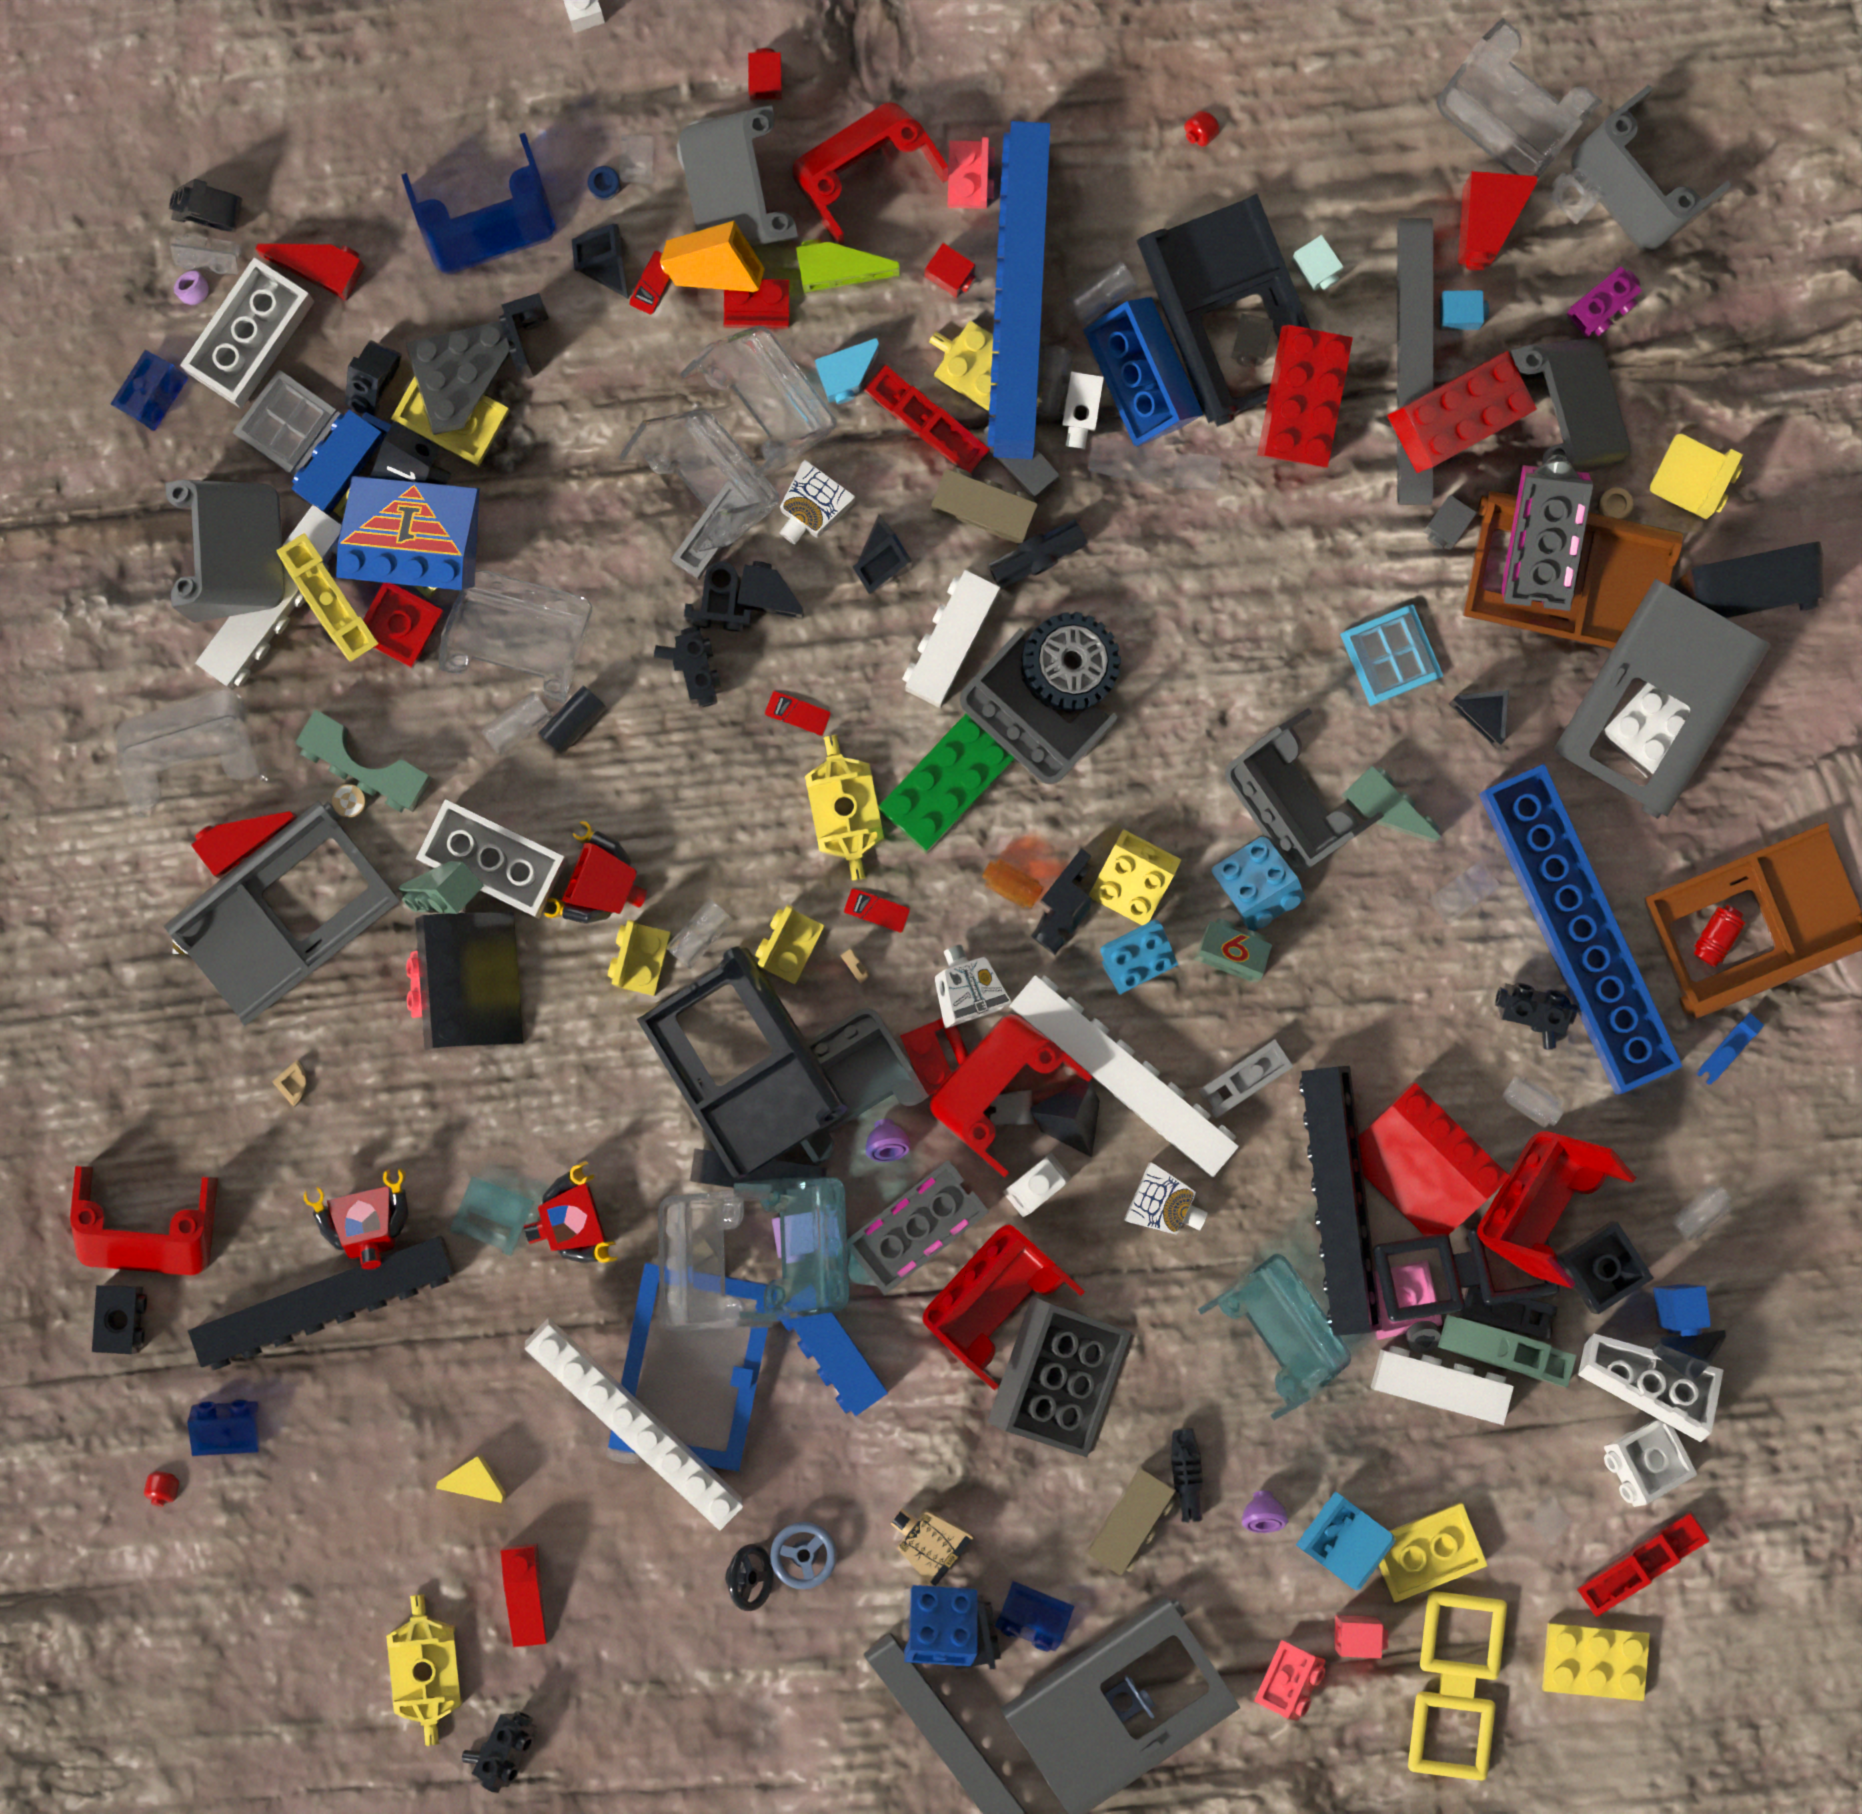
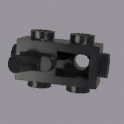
M700 626L681 630V635L675 637V648L655 645L654 658L672 660L674 670L683 671L691 704L698 703L699 708L718 703L716 690L721 689L717 669L710 670L708 658L714 657L710 639H703Z
M1505 983L1504 988L1499 987L1495 998V1006L1499 1009L1501 1019L1531 1026V1030L1539 1033L1542 1032L1543 1048L1546 1050L1557 1047L1555 1032L1566 1034L1568 1024H1573L1577 1015V1005L1571 1004L1569 998L1563 993L1549 990L1546 993L1537 991L1525 983H1516L1515 985Z
M515 1711L514 1714H500L488 1741L482 1745L480 1751H463V1763L476 1764L472 1775L482 1781L481 1786L486 1790L499 1793L501 1787H509L516 1779L520 1771V1762L524 1754L531 1748L537 1728L532 1723L534 1719L528 1714L521 1711Z

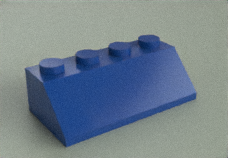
M1151 296L1126 301L1083 329L1134 447H1139L1179 430L1203 416V412Z

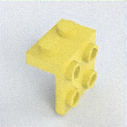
M1677 434L1673 438L1650 484V491L1707 519L1715 511L1720 513L1729 496L1724 492L1729 482L1732 484L1736 482L1743 469V466L1739 465L1743 454L1730 449L1723 455L1683 434Z

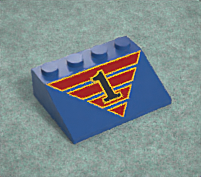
M352 476L338 541L336 578L453 590H465L475 587L480 488Z

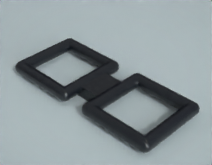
M1472 1228L1468 1232L1472 1250L1470 1252L1453 1254L1450 1238L1445 1233L1377 1244L1373 1248L1387 1315L1392 1322L1461 1311L1465 1307L1462 1293L1463 1288L1480 1286L1484 1303L1492 1306L1555 1295L1559 1292L1560 1287L1559 1284L1544 1280L1545 1283L1495 1291L1484 1243L1477 1235V1228ZM1547 1238V1240H1546V1242L1544 1243V1245H1547V1246L1550 1247L1549 1241H1548V1238ZM1438 1248L1450 1299L1400 1308L1388 1256Z

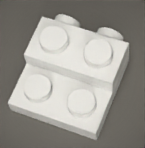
M1659 1419L1651 1421L1636 1431L1628 1432L1604 1446L1607 1453L1604 1457L1605 1463L1609 1470L1614 1473L1617 1472L1622 1482L1620 1493L1634 1507L1649 1504L1698 1475L1674 1427Z

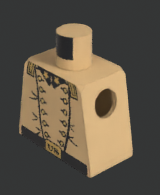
M901 1508L890 1522V1525L904 1535L897 1545V1549L930 1586H936L973 1539V1534L928 1509H925L920 1517L915 1519Z

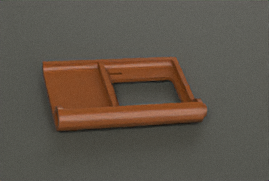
M1489 491L1487 496L1482 495L1477 515H1482L1463 608V616L1613 649L1654 579L1656 578L1670 586L1673 566L1676 564L1681 551L1683 532L1588 512L1570 611L1544 608L1541 602L1532 601L1531 606L1504 603L1502 594L1487 591L1483 588V579L1493 532L1496 530L1511 532L1517 496Z

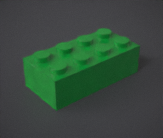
M965 713L878 806V809L927 855L1016 759Z

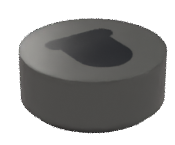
M1431 1321L1417 1322L1406 1332V1339L1410 1349L1418 1353H1425L1435 1349L1439 1345L1441 1338L1437 1325Z

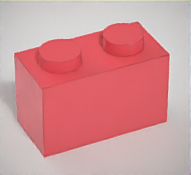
M1335 1615L1334 1649L1341 1657L1382 1658V1650L1388 1649V1629H1384L1383 1624L1373 1616Z

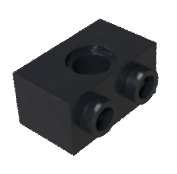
M96 1285L92 1352L132 1355L139 1352V1347H143L145 1329L140 1327L141 1314L146 1313L147 1295L143 1294L142 1286ZM118 1310L124 1311L128 1317V1323L123 1329L118 1328L114 1323V1315Z

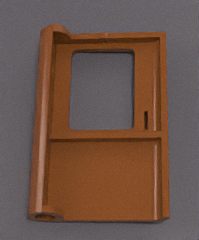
M1828 822L1645 897L1648 914L1682 994L1679 1002L1686 1016L1692 1015L1696 1020L1862 951V912L1831 839ZM1746 890L1752 891L1773 940L1774 948L1767 953L1702 980L1693 981L1689 976L1671 932V922Z

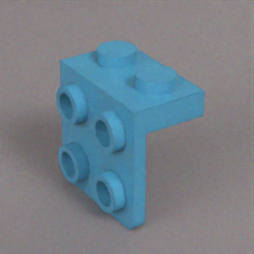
M1265 836L1259 837L1212 868L1213 876L1237 907L1241 919L1248 930L1256 931L1259 928L1266 927L1273 919L1286 911L1296 908L1300 902L1306 899L1299 879Z
M1152 920L1103 945L1100 949L1104 959L1102 961L1103 967L1119 995L1178 965L1159 920Z
M1335 1491L1309 1528L1305 1530L1296 1546L1326 1567L1351 1588L1360 1590L1395 1544L1396 1537Z

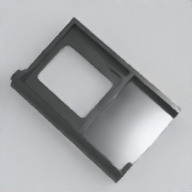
M318 800L164 925L169 935L191 956L237 1014L244 1026L248 1025L400 902L397 895L336 821L340 815L328 801L323 805ZM334 839L368 881V888L306 939L298 941L264 900L263 893L325 841Z

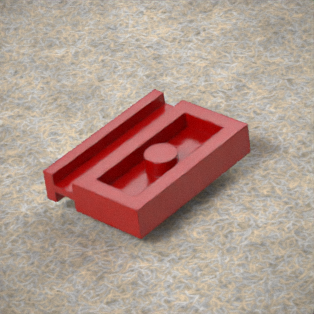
M762 279L759 290L754 292L724 290V328L789 329L790 280Z

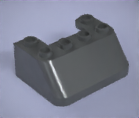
M1020 628L963 689L960 695V705L962 710L1035 778L1044 784L1051 785L1062 780L1116 724L1118 716L1115 713L1108 716L1103 710L1090 707L1083 710L1069 724L1049 705L1045 706L1040 703L1042 700L1039 697L1035 698L1031 694L1032 689L1027 687L1022 681L1025 675H1022L1021 672L1023 665L1021 654L1024 651L1023 647L1026 640L1024 639L1025 631Z

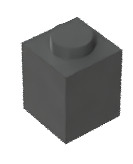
M1449 494L1423 532L1429 535L1427 540L1437 548L1444 549L1446 547L1451 550L1476 515V512Z

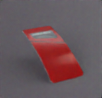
M657 250L653 252L629 302L630 306L649 315L653 314L670 278L661 267L660 259L663 253Z
M776 691L772 692L765 711V715L794 725L819 736L823 735L831 714L825 709Z
M854 888L851 889L844 908V913L899 933L903 931L910 909Z

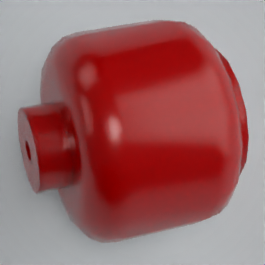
M1206 111L1196 112L1184 124V130L1187 132L1186 139L1191 144L1197 142L1200 146L1204 147L1219 135L1220 128L1217 119Z
M155 1471L147 1476L143 1491L144 1496L151 1500L152 1505L164 1507L165 1502L172 1503L176 1500L179 1480L171 1473Z

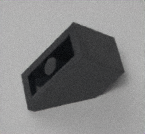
M753 561L752 565H744L737 601L739 608L803 619V607L779 572L772 569V564Z

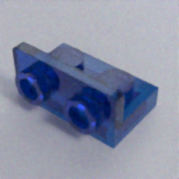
M145 349L110 405L139 421L148 429L155 431L188 380V376L171 363Z
M239 1399L230 1403L204 1401L192 1405L187 1420L192 1456L259 1453L258 1402Z
M1012 1581L1001 1612L995 1622V1627L1001 1629V1633L1007 1637L1014 1639L1020 1637L1032 1642L1031 1644L1039 1650L1056 1651L1063 1640L1075 1606Z

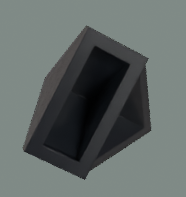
M613 223L571 239L574 271L583 273L628 299L623 241L619 225Z
M878 514L859 560L852 566L869 594L913 569L912 560L898 537Z
M1509 690L1457 695L1449 703L1495 749L1505 741Z
M1083 1080L1030 1108L1041 1132L1092 1158L1100 1100L1091 1081Z
M1725 1330L1692 1336L1660 1338L1652 1346V1351L1654 1355L1693 1382L1712 1363L1726 1338Z

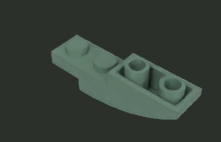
M1450 1315L1446 1316L1438 1348L1495 1367H1503L1560 1387H1568L1576 1355L1555 1349L1551 1345Z

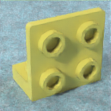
M1123 829L1089 896L1104 906L1144 925L1150 921L1182 859Z
M787 904L784 911L781 909L777 910L770 924L774 932L770 940L765 938L762 940L755 956L760 959L758 962L760 968L796 985L825 925L796 912L792 906Z
M630 919L627 920L626 926L620 925L616 944L621 947L618 958L612 957L608 971V977L612 978V984L619 988L655 996L671 932L640 925Z

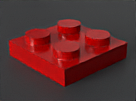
M383 582L363 621L378 645L373 647L374 649L413 669L444 611L393 583Z

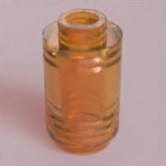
M1001 858L996 863L990 860L981 876L986 880L984 887L1017 904L1022 909L1025 906L1032 909L1044 886L1039 884L1040 880L1035 879V877L1028 875V873Z

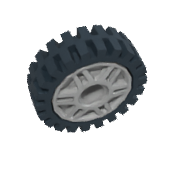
M1078 612L1054 615L1035 628L1023 647L1021 672L1026 678L1024 682L1027 687L1030 686L1032 689L1031 694L1035 698L1039 697L1042 700L1040 703L1045 706L1050 705L1054 710L1074 712L1092 707L1111 691L1119 676L1121 656H1118V643L1114 644V636L1111 631L1108 633L1104 629L1106 626L1102 622H1095V618L1090 615L1085 617L1082 616L1083 613ZM1065 655L1073 656L1076 659L1077 669H1069L1065 665Z

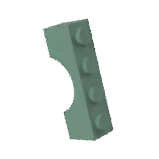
M315 709L295 744L303 748L300 754L316 764L319 759L331 764L328 771L346 780L348 775L359 781L356 787L373 797L376 792L386 796L385 804L400 813L405 808L413 812L433 778L402 759L381 769H368L358 765L349 753L347 745L348 729Z

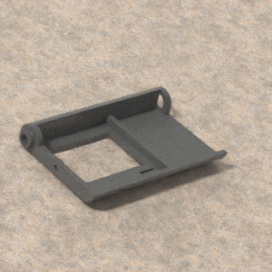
M1655 578L1553 751L1642 802L1644 805L1641 809L1651 816L1659 819L1661 814L1668 817L1772 644ZM1634 678L1643 679L1688 705L1690 708L1689 716L1645 786L1634 783L1596 761L1590 755L1591 748Z
M1167 1596L1163 1597L1000 1708L1068 1814H1087L1240 1709L1234 1696L1182 1619L1186 1612L1176 1597L1171 1601ZM1175 1635L1180 1639L1207 1680L1209 1690L1142 1737L1134 1739L1130 1736L1101 1692L1100 1685L1168 1637Z

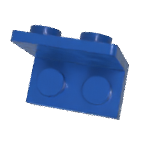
M913 1585L910 1589L909 1641L904 1651V1662L971 1666L977 1655L978 1591L970 1588Z

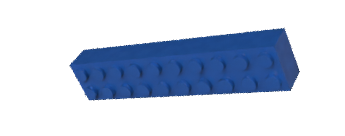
M1011 121L1010 133L1004 132L997 249V257L1000 258H997L995 288L1002 290H996L994 320H1000V322L994 321L992 352L999 353H992L991 383H997V385H991L989 415H995V417H989L987 447H994V458L1033 459L1050 123Z
M1545 764L1479 793V797L1574 1005L1578 1007L1577 1012L1615 1095L1623 1094L1683 1067Z

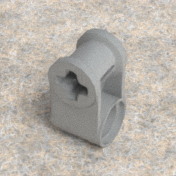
M1032 1090L1004 1092L999 1094L988 1106L994 1108V1113L988 1115V1118L994 1125L1034 1124V1116L1030 1110L1033 1107Z

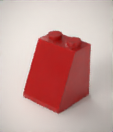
M1478 171L1470 173L1462 190L1457 264L1466 265V269L1474 271L1490 267L1536 186L1538 176Z

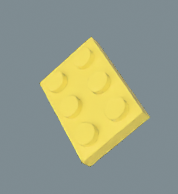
M414 376L391 420L399 422L423 438L430 440V442L479 467L510 410L508 407L484 396L471 414V419L465 428L433 435Z
M1461 1502L1390 1530L1389 1532L1396 1537V1542L1379 1564L1394 1603L1488 1566L1464 1505Z
M1548 1623L1542 1690L1644 1701L1650 1634L1641 1631Z

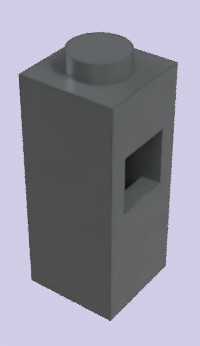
M989 425L983 431L986 434L983 437V444L986 447L988 443ZM1035 446L1033 459L996 458L1028 495L1033 497V501H1036L1059 481L1058 472ZM988 447L990 449L989 452L993 455L994 447Z

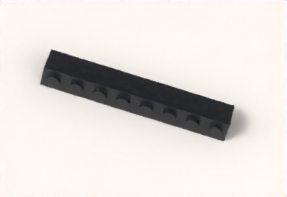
M1337 1066L1301 1071L1302 1078L1299 1082V1089L1302 1097L1305 1099L1306 1108L1303 1114V1122L1306 1130H1308L1310 1141L1307 1147V1155L1310 1163H1312L1314 1174L1311 1180V1188L1314 1196H1316L1318 1207L1315 1213V1221L1318 1229H1320L1322 1240L1319 1246V1254L1322 1262H1324L1326 1273L1323 1279L1325 1294L1328 1295L1330 1306L1327 1313L1328 1325L1333 1331V1336L1382 1330L1351 1068L1350 1066Z
M443 1236L432 1238L380 1258L381 1265L378 1268L367 1270L363 1269L360 1265L187 1330L200 1367L211 1366L212 1371L231 1365L229 1358L242 1354L243 1359H247L263 1353L261 1346L273 1342L276 1348L294 1341L292 1334L304 1330L306 1336L324 1330V1322L336 1319L337 1324L356 1318V1310L367 1307L368 1312H372L388 1306L386 1302L388 1298L398 1295L401 1301L419 1294L417 1288L429 1283L431 1289L449 1283L448 1276L455 1274L456 1271Z

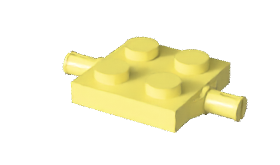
M972 321L968 322L962 333L953 341L935 331L929 343L944 351L945 355L934 377L989 411L991 385H997V383H991L992 353H999L992 352L993 335Z

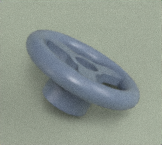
M797 1522L785 1527L774 1539L770 1553L771 1565L778 1578L788 1586L797 1589H811L824 1583L833 1573L837 1562L836 1545L831 1535L821 1526L810 1522ZM809 1532L816 1535L811 1541L801 1540L793 1547L783 1545L795 1533ZM824 1543L827 1550V1561L823 1570L815 1576L812 1565L818 1556L817 1549ZM799 1550H808L810 1558L806 1561L800 1560L798 1558ZM780 1555L790 1557L795 1565L801 1567L804 1579L795 1578L787 1573L781 1563Z

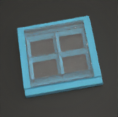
M1413 604L1340 633L1370 706L1443 677Z

